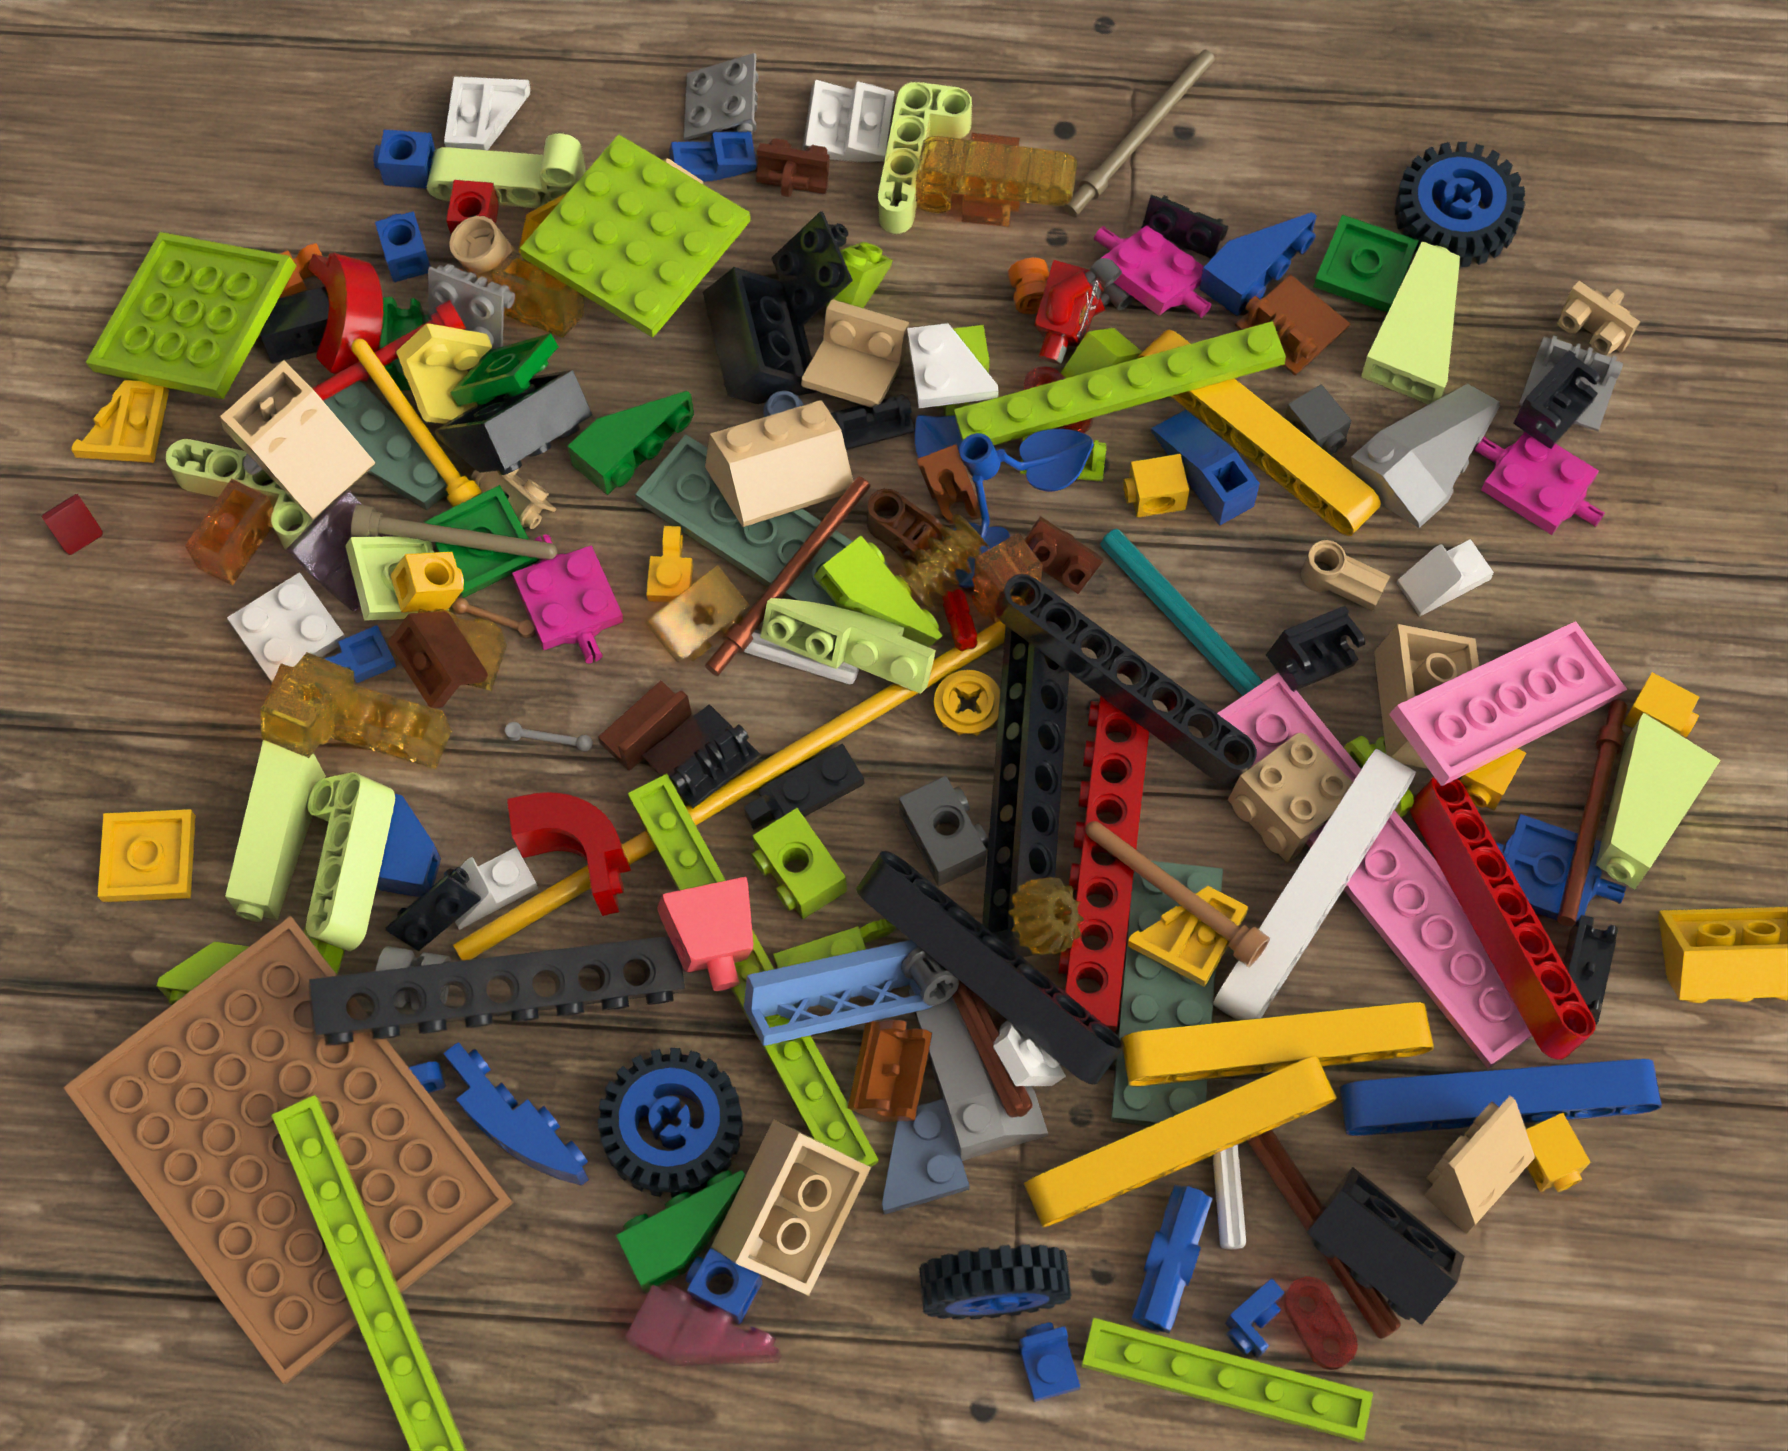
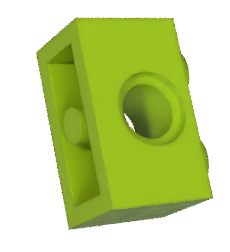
M798 808L752 835L755 852L751 856L764 876L772 874L779 885L775 888V891L788 911L795 908L801 918L805 919L847 892L846 876ZM796 859L803 860L808 864L803 871L797 873L785 869L787 863Z

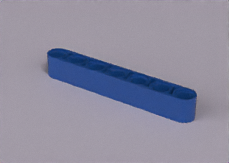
M1651 1059L1363 1080L1347 1083L1339 1087L1346 1134L1350 1136L1469 1128L1491 1102L1500 1107L1509 1096L1516 1100L1523 1123L1543 1122L1561 1113H1564L1566 1119L1570 1120L1642 1114L1658 1110L1662 1107L1654 1062Z

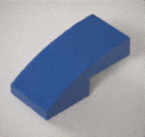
M712 132L710 142H671L669 149L670 160L703 182L744 174L755 170L757 166L751 132Z

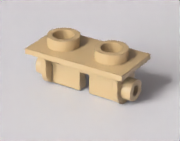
M519 469L505 475H499L498 471L479 473L475 470L471 479L475 480L483 493L500 485L505 495L508 494L510 496L508 501L523 528L527 526L530 529L536 528L542 520V516L539 514L543 508L552 512L556 511V508L546 500V497L549 495L548 492L530 479L525 483L516 475Z

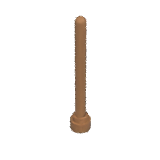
M1092 821L1087 824L1085 831L1089 838L1230 942L1229 948L1234 951L1233 956L1250 967L1260 957L1267 947L1270 937L1256 927L1252 929L1246 925L1239 927L1101 823Z

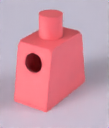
M742 877L662 894L657 910L683 969L686 972L708 969L713 991H723L739 985L740 982L735 963L748 959L753 950L747 878Z

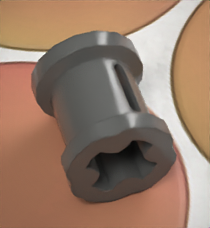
M917 947L912 950L902 962L901 969L903 974L916 982L921 989V998L926 1004H941L956 992L959 985L958 978L947 971L922 948Z

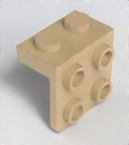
M1297 733L1240 775L1228 801L1232 804L1237 816L1243 821L1249 822L1262 836L1265 845L1272 852L1278 853L1288 863L1300 854L1310 835L1329 821L1353 782L1306 734Z

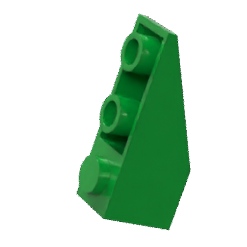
M688 391L680 392L596 419L568 445L572 466L606 495L610 494L617 486H624L632 478L637 467L646 459L651 460L657 456L667 439L675 432H682L690 424L694 415L691 394Z
M743 1170L732 1174L731 1171L722 1172L706 1183L708 1188L692 1196L689 1192L679 1194L666 1202V1209L649 1218L648 1214H642L623 1225L624 1231L617 1234L616 1237L644 1294L683 1275L689 1270L695 1259L724 1221L745 1178Z

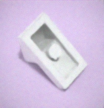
M1470 539L1446 551L1442 544L1436 546L1397 581V585L1420 617L1491 580L1494 572Z
M517 847L480 866H477L473 857L467 859L462 864L461 868L467 872L470 878L466 883L467 888L481 896V900L458 918L455 923L460 930L539 889Z

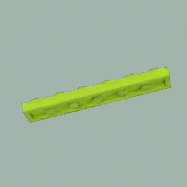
M1094 1317L1081 1366L1360 1443L1365 1438L1373 1392Z

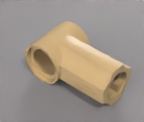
M1329 540L1319 541L1311 547L1301 570L1302 581L1311 590L1317 592L1329 590L1371 611L1374 610L1390 578L1389 575L1347 556L1339 544ZM1315 562H1324L1328 564L1332 570H1321L1317 567Z

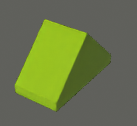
M1115 328L1088 331L1057 377V381L1135 360L1142 351Z

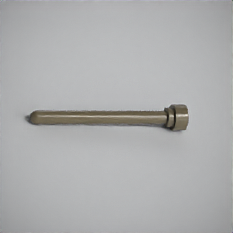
M357 504L352 517V537H379L380 534H387L551 560L557 555V548L552 543L383 517V513L375 511L373 506Z

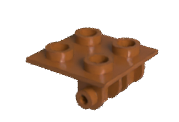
M1291 274L1266 297L1259 299L1257 296H1254L1246 305V310L1249 312L1235 324L1237 328L1243 330L1273 321L1286 355L1283 366L1295 376L1351 325V323Z

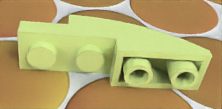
M770 598L767 601L760 636L764 640L834 669H837L844 662L920 694L928 687L936 652L934 649L902 637L904 627L840 607L792 599Z

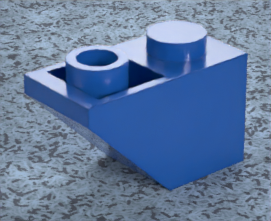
M395 794V804L377 887L380 891L420 897L427 893L435 884L441 857L433 841L404 797Z

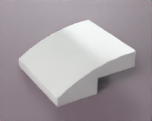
M815 80L811 89L802 150L806 151L811 145L826 147L827 155H830L831 160L853 162L884 161L895 91L858 81L852 90Z

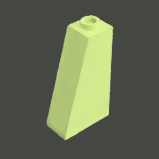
M1423 241L1421 242L1367 355L1361 375L1362 378L1426 404H1431L1442 398L1448 381L1460 256L1451 253L1442 246H1433Z
M1643 713L1624 744L1596 866L1606 871L1614 880L1622 882L1635 890L1721 760L1646 713Z
M265 734L225 895L235 909L236 914L244 919L255 922L262 921L263 917L278 920L313 816L307 807L310 792L320 780L326 777L308 743Z

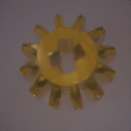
M1048 877L1029 880L1026 884L1020 886V890L1017 893L1011 895L1015 908L1008 912L1015 921L1011 931L1019 932L1020 946L1029 947L1032 954L1045 955L1064 952L1067 948L1072 947L1075 939L1081 937V932L1077 925L1084 920L1078 914L1077 909L1081 901L1073 899L1072 886H1064L1060 878Z

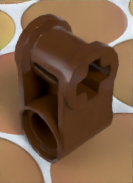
M884 488L877 490L868 500L867 527L869 532L893 549L904 561L913 566L920 567L925 560L924 554L936 541H942L947 535L944 526L939 520L915 506L893 489ZM887 510L893 512L895 516L885 519L879 517L877 513Z

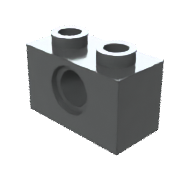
M947 776L899 797V814L938 887L986 865V848H988L989 841L982 826L979 823L973 825L966 811L970 810L964 792L959 786L953 788ZM949 823L958 830L952 835L944 836L939 834L935 828L940 824Z

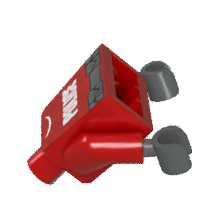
M1100 258L1091 266L1090 270L1053 260L1035 320V327L1045 337L1038 356L1039 358L1051 363L1062 364L1067 346H1079L1088 332L1093 316L1105 311V305L1111 302L1118 310H1123L1132 303L1133 296L1113 283L1122 274V271L1112 260ZM1099 281L1106 287L1105 290H1104V292H1103V294H1102L1103 288H1102L1101 284L1099 283Z

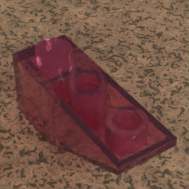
M652 1285L626 1335L630 1345L671 1366L779 1363L782 1357L779 1348L774 1346L776 1339L768 1333L755 1327H751L747 1333L731 1325L734 1321L731 1315L713 1306H709L705 1312L690 1304L692 1297L689 1294L671 1285H667L665 1291Z

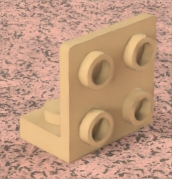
M832 299L826 308L823 342L803 374L801 385L820 393L829 394L872 408L875 405L881 404L904 362L909 322Z

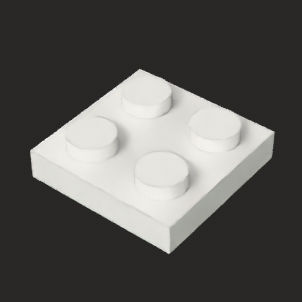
M300 572L227 617L274 687L339 647L338 641L346 638Z

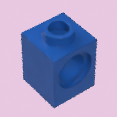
M384 129L381 145L375 146L373 155L374 167L380 170L384 185L427 189L433 152L436 150L431 133Z
M414 211L405 214H394L386 219L375 222L394 283L428 273V268L431 265Z
M712 1248L709 1249L704 1259L699 1256L695 1259L685 1282L690 1284L687 1291L692 1300L739 1325L762 1285L759 1273L736 1264ZM718 1274H727L734 1279L731 1290L723 1295H716L708 1290L711 1279Z

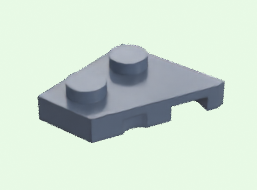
M943 1099L918 1106L914 1121L897 1122L882 1201L884 1215L969 1190V1182Z

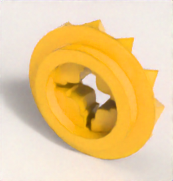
M975 670L954 672L944 678L936 689L934 695L935 714L940 719L943 728H950L958 736L963 733L978 736L981 731L989 727L993 728L998 719L1000 688L991 677ZM958 695L966 700H970L973 697L976 698L979 695L976 701V709L979 712L966 709L958 713L961 707Z

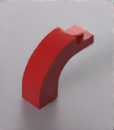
M330 253L328 257L313 254L308 269L325 285L329 298L327 325L315 358L330 373L338 374L359 361L351 348L354 340L364 339L373 352L378 351L383 324L381 284L377 272L369 262L337 253ZM369 375L361 380L367 382Z
M544 792L507 799L511 834L521 856L527 858L548 852L566 851L583 857L588 863L592 895L601 915L618 913L617 895L624 893L620 873L631 871L617 831L608 817L591 803L568 794Z

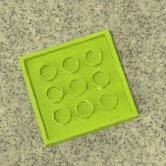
M618 134L519 249L521 257L654 338L750 223V212Z
M159 232L85 363L96 373L134 381H143L157 386L224 400L297 265L288 255Z

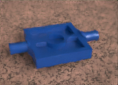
M1520 814L1516 820L1512 836L1506 844L1498 842L1496 844L1534 912L1557 920L1578 833ZM1595 840L1576 921L1581 914L1585 915L1587 905L1595 895L1615 901L1618 904H1621L1625 895V885L1623 886L1601 878V868L1596 866L1601 841Z

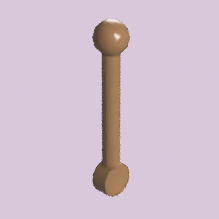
M460 597L452 604V609L457 614L467 612L516 629L523 638H531L535 634L530 620L526 619L518 622L468 604L466 599Z

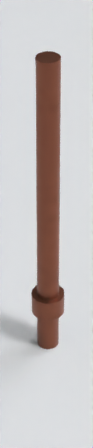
M858 476L739 624L733 623L722 637L724 642L705 664L709 672L719 676L737 652L743 653L753 641V632L764 620L767 601L770 598L781 599L869 490L871 486L867 480Z
M1620 700L1610 702L1605 726L1600 727L1595 744L1598 754L1557 921L1564 926H1573L1576 922L1616 754L1622 751L1625 739V732L1622 728L1628 706Z

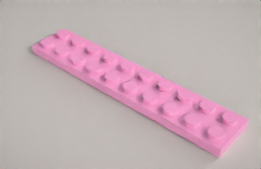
M1279 672L1217 713L1254 742L1257 749V757L1251 767L1295 734L1304 733L1352 782H1354L1361 771V768L1298 691L1293 692ZM1394 810L1347 883L1344 891L1478 1058L1489 1069L1529 1040L1532 1035L1437 861ZM1327 822L1310 835L1306 842L1310 849Z

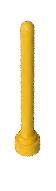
M364 339L354 340L351 345L352 351L447 484L445 490L449 494L447 500L451 506L455 507L482 494L483 492L475 480L469 481L466 475L461 476L368 343Z

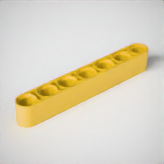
M1168 329L1152 342L1137 359L1191 343L1180 334ZM1235 378L1171 396L1341 534L1352 536L1381 507L1378 495L1369 485Z
M1420 1002L1146 1030L1131 1033L1121 1038L1124 1045L1122 1050L1128 1085L1149 1086L1276 1072L1312 1056H1317L1323 1067L1413 1057L1428 1053L1434 1049L1425 1004Z
M1312 1056L1026 1181L1024 1186L1041 1226L1048 1227L1334 1102L1337 1098L1318 1057Z

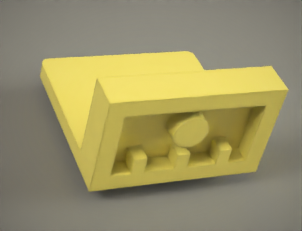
M426 323L396 351L403 368V373L416 400L417 408L426 422L446 424L477 405L476 402L458 406L450 392L468 374L467 370L476 366L480 358L492 348L487 334Z

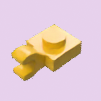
M664 526L663 557L650 556L646 593L647 600L650 602L690 603L693 560L692 558L681 557L683 549L681 526Z

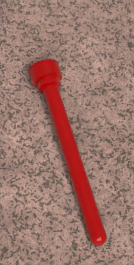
M450 300L435 307L437 312L430 315L432 319L426 322L428 324L462 330L467 329ZM425 324L374 352L383 366L398 359L396 351ZM358 361L312 389L325 401L369 374L361 362Z

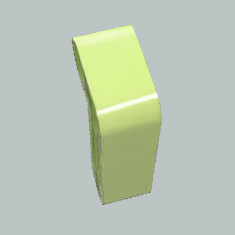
M910 82L900 88L878 192L879 223L885 231L901 234L912 227L930 137L957 140L969 133L972 118V98L964 89L922 82ZM895 199L901 200L898 206H895Z
M562 133L552 134L546 138L543 155L442 147L433 152L427 191L437 199L450 201L454 180L494 183L499 205L539 208L569 192L584 175L586 167L582 147L576 138Z
M192 439L178 440L170 445L166 451V462L182 489L272 509V526L286 551L301 554L307 552L315 545L329 507L312 520L275 481L269 485L262 486L264 482L272 479L264 470L250 475L244 469L243 461L247 454L245 451ZM235 471L232 475L223 477L227 472ZM302 524L297 530L287 531L293 525Z
M355 772L320 780L310 792L307 805L311 815L329 823L307 915L306 931L310 937L347 951L356 949L365 938L395 804V794L390 787Z

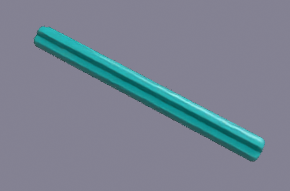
M1113 529L1103 537L1100 544L1104 551L1242 696L1264 682L1119 529Z

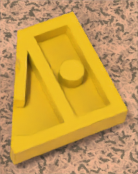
M124 380L113 393L111 402L102 407L93 418L95 426L83 441L76 439L72 444L71 451L75 457L154 463L169 389L143 381Z
M1210 886L1196 893V895L1238 926H1240L1247 914L1248 906ZM1175 906L1161 915V920L1142 932H1134L1128 939V947L1203 987L1207 984L1230 944L1228 940L1182 906Z

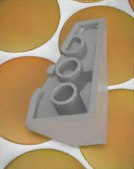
M1466 384L1379 431L1351 457L1353 472L1376 492L1382 506L1420 528L1449 501L1454 492L1453 485L1460 472H1465L1472 450L1483 439L1500 408V403L1493 397Z
M909 989V996H915L914 991ZM952 996L941 1004L933 1005L932 1008L915 1012L919 1029H925L932 1033L928 1058L940 1097L944 1101L962 1161L1048 1136L1035 1091L1031 1086H1025L1033 1102V1108L1023 1117L1011 1118L1007 1115Z

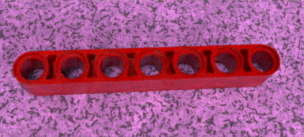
M1433 776L1414 797V804L1410 808L1411 815L1537 1046L1548 1057L1564 1059L1594 1033L1595 1020L1464 785L1459 779H1455L1441 786Z

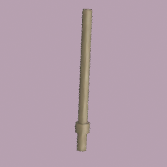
M1203 50L1096 171L1091 170L1080 182V189L1064 206L1067 214L1076 217L1091 199L1099 198L1108 187V180L1214 62V55L1210 51Z

